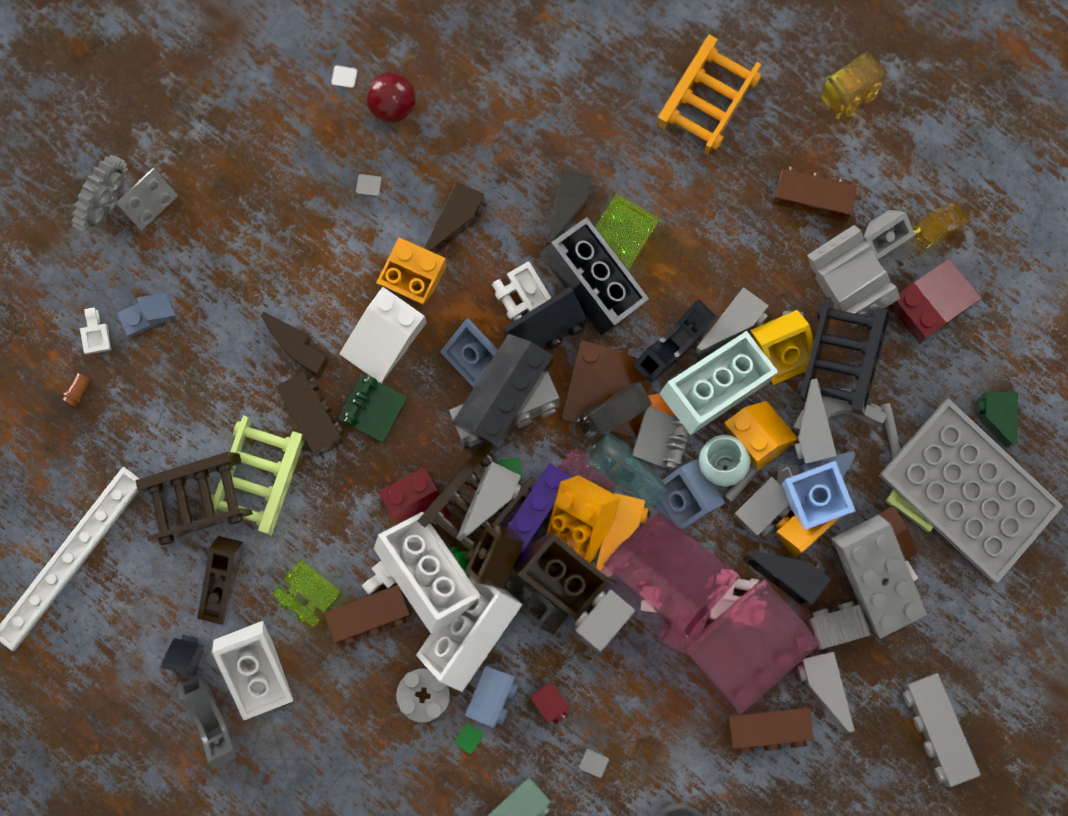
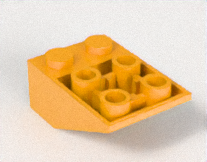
M580 475L561 481L546 535L554 533L591 563L614 522L620 497Z

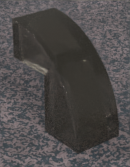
M637 382L622 387L604 403L586 408L575 419L587 439L590 440L633 419L651 406L652 402L641 383Z

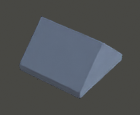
M468 318L462 323L440 353L474 388L498 349Z

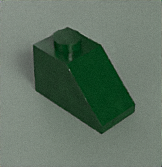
M986 391L977 400V413L980 414V421L1006 448H1012L1018 444V393Z

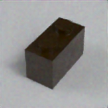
M486 524L466 568V572L478 584L503 589L525 541L512 529Z

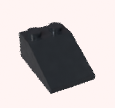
M750 550L742 559L804 608L812 605L831 581V578L827 576L829 572L818 563L813 565L810 562Z

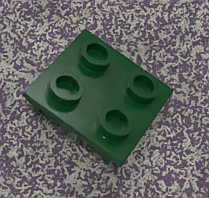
M362 374L342 409L338 420L384 442L408 397L377 382V379Z

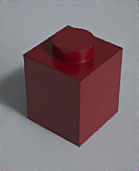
M552 682L529 697L547 724L553 721L556 725L568 717L566 711L570 708Z

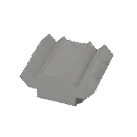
M855 225L807 255L809 263L816 274L815 279L825 295L832 299L834 309L871 316V314L875 315L877 307L886 308L900 299L897 287L890 282L887 271L877 260L871 245L864 240L862 231ZM846 322L851 328L858 325Z

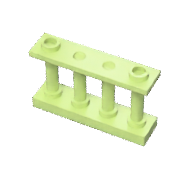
M243 415L242 420L237 421L234 427L233 436L236 437L230 452L240 453L241 462L274 473L276 480L274 486H269L268 488L233 477L235 465L231 471L233 484L236 489L264 497L265 501H268L265 511L257 512L252 510L253 515L246 516L244 519L256 522V525L259 526V532L272 537L305 438L303 434L292 431L291 437L287 436L285 439L251 428L252 421L249 417ZM246 437L282 448V451L285 452L282 462L278 461L275 463L241 452ZM220 479L215 495H211L215 515L220 514V511L228 512L227 502L224 501L222 479Z

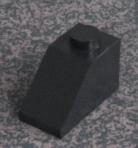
M182 635V639L173 638L160 668L196 676L204 645L197 643L198 638L188 635Z

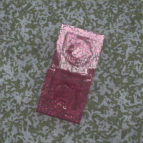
M576 447L559 465V468L569 476L575 477L580 475L609 492L618 484Z

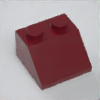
M425 467L379 491L396 525L421 512L424 513L440 494ZM445 505L442 508L445 512L444 516L450 518L452 516Z

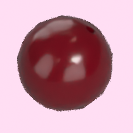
M392 72L376 76L369 87L367 95V107L371 114L386 123H395L405 119L413 111L416 102L413 85L407 78Z

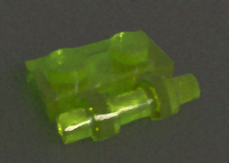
M300 559L283 579L291 585L289 590L286 592L279 586L273 592V595L280 600L279 604L284 608L289 607L295 612L301 622L304 623L306 621L309 625L315 627L320 620L313 614L316 607L323 612H327L342 592ZM298 592L309 600L305 607L294 599Z

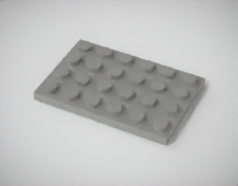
M949 398L943 401L878 475L993 584H997L1063 507L1060 502Z

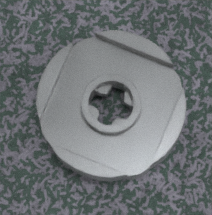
M416 669L407 673L400 681L396 698L401 712L409 719L416 722H430L438 718L447 709L450 701V690L448 685L441 683L429 669ZM422 688H427V693L431 694L430 699H426L424 703H419L420 698L416 697V692H421Z

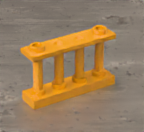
M708 35L660 112L656 126L665 130L669 123L672 125L675 123L707 141L704 151L707 155H709L712 148L718 149L724 138L721 135L750 86L755 88L762 76L759 73L761 63L756 62L752 71L718 53V49H716L718 39L711 35ZM707 61L710 63L713 61L745 79L739 92L706 74V70L703 68ZM694 82L698 84L701 82L733 100L728 110L724 112L692 94L693 91L690 89ZM681 103H689L719 120L720 123L714 133L680 115L678 108Z

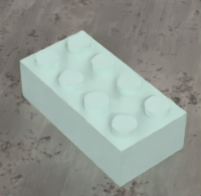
M746 331L667 382L659 394L689 434L692 435L767 385L778 371Z

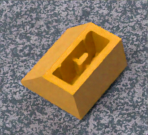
M399 237L376 283L424 305L436 289L447 267L446 259Z

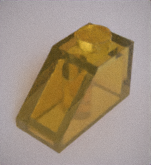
M955 201L932 211L917 223L913 230L917 240L927 249L940 243L971 221Z

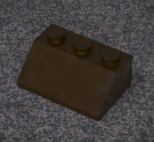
M550 533L529 544L518 556L513 566L520 577L576 621L611 582L610 578L554 533Z

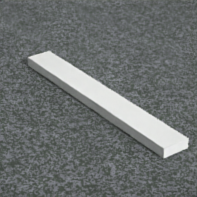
M125 467L121 468L1 622L0 642L11 651H15L139 492L135 482L139 478Z

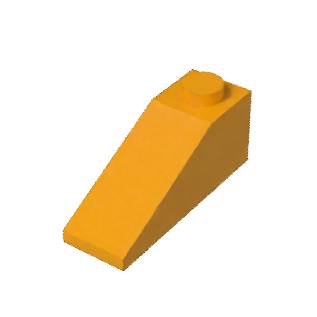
M614 493V495L620 497L614 522L601 545L596 568L601 572L635 534L639 524H645L649 509L644 507L645 500Z

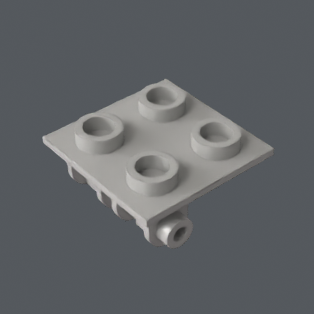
M153 167L116 204L142 231L178 195Z
M646 406L632 456L675 471L681 464L689 432L677 417Z

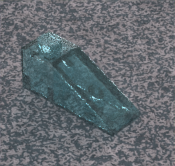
M606 431L592 448L588 465L636 497L645 500L647 504L653 507L667 491L668 486L642 459L632 456L633 450L626 443Z

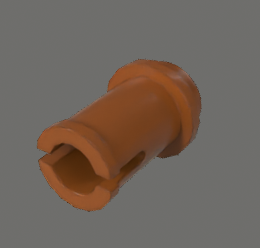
M76 373L67 392L62 393L64 396L62 401L76 408L77 404H81L80 399L89 383H91V380Z

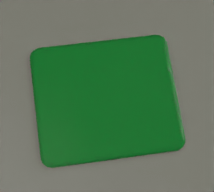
M518 457L499 461L502 467L521 475L519 481H522L521 465Z
M466 723L454 743L467 753L472 754L483 738L484 733L470 723Z

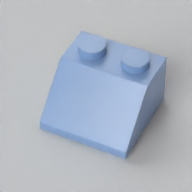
M836 461L785 479L782 483L790 507L804 530L855 512Z

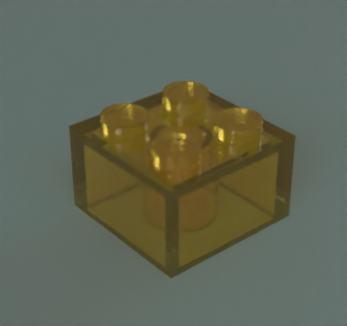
M867 50L827 78L820 97L837 119L844 115L849 117L859 109L858 105L863 101L869 103L879 95L878 90L884 85L882 82L887 73Z

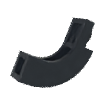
M700 299L697 300L663 337L642 353L633 366L652 383L671 368L706 333L705 331L718 317Z

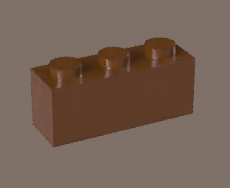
M794 167L782 168L773 200L774 205L847 222L852 212L857 189L856 185H852L850 181L845 179H837L836 181L827 179L825 175L819 173H812V175L801 173L800 169Z
M398 585L324 612L334 643H341L342 647L357 642L356 637L366 634L367 637L377 635L382 632L381 628L391 624L392 628L406 624V618L411 617L403 592Z
M809 708L727 717L730 748L737 749L738 754L754 752L753 747L764 746V751L780 749V744L791 743V748L807 746V741L814 740Z

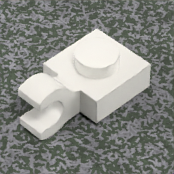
M95 307L84 309L87 327L80 328L84 354L89 355L112 350L108 325L100 324L99 311Z
M380 561L372 568L376 575L366 581L362 587L368 595H371L381 585L384 584L387 588H391L396 584V581L384 563Z

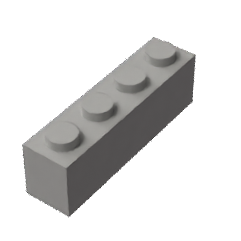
M932 674L904 685V700L907 706H912L916 715V717H913L914 724L919 733L923 732L927 741L924 743V748L929 758L933 757L937 765L934 771L938 781L944 783L945 787H952L980 776L981 774L939 674Z

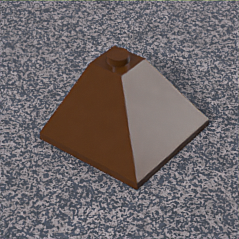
M581 340L561 420L637 439L651 385L633 366L638 358L606 346Z

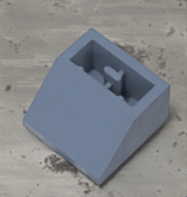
M485 666L465 716L492 728H496L497 724L503 725L508 710L504 709L507 699L513 700L518 689V685L515 684L516 678Z

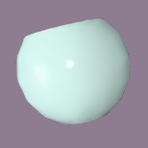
M719 435L706 442L700 451L698 462L700 471L708 481L716 486L728 487L736 485L744 479L750 469L751 457L745 446L736 437Z

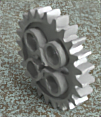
M115 155L106 156L104 161L99 162L98 168L94 167L92 176H88V180L82 186L81 193L78 194L79 201L74 205L77 208L72 213L74 215L72 219L73 227L77 231L85 235H90L91 232L95 233L96 228L99 229L101 227L102 221L106 222L107 215L112 213L116 202L121 196L120 190L125 186L123 182L127 178L125 174L128 169L124 160Z

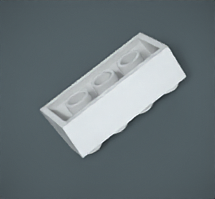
M421 512L378 534L374 550L430 633H433L457 619L480 599L481 595L431 523L424 528L417 522L423 514Z
M471 576L469 580L481 595L480 599L453 622L431 633L416 654L441 683L461 692L470 682L522 606L506 589L478 584Z

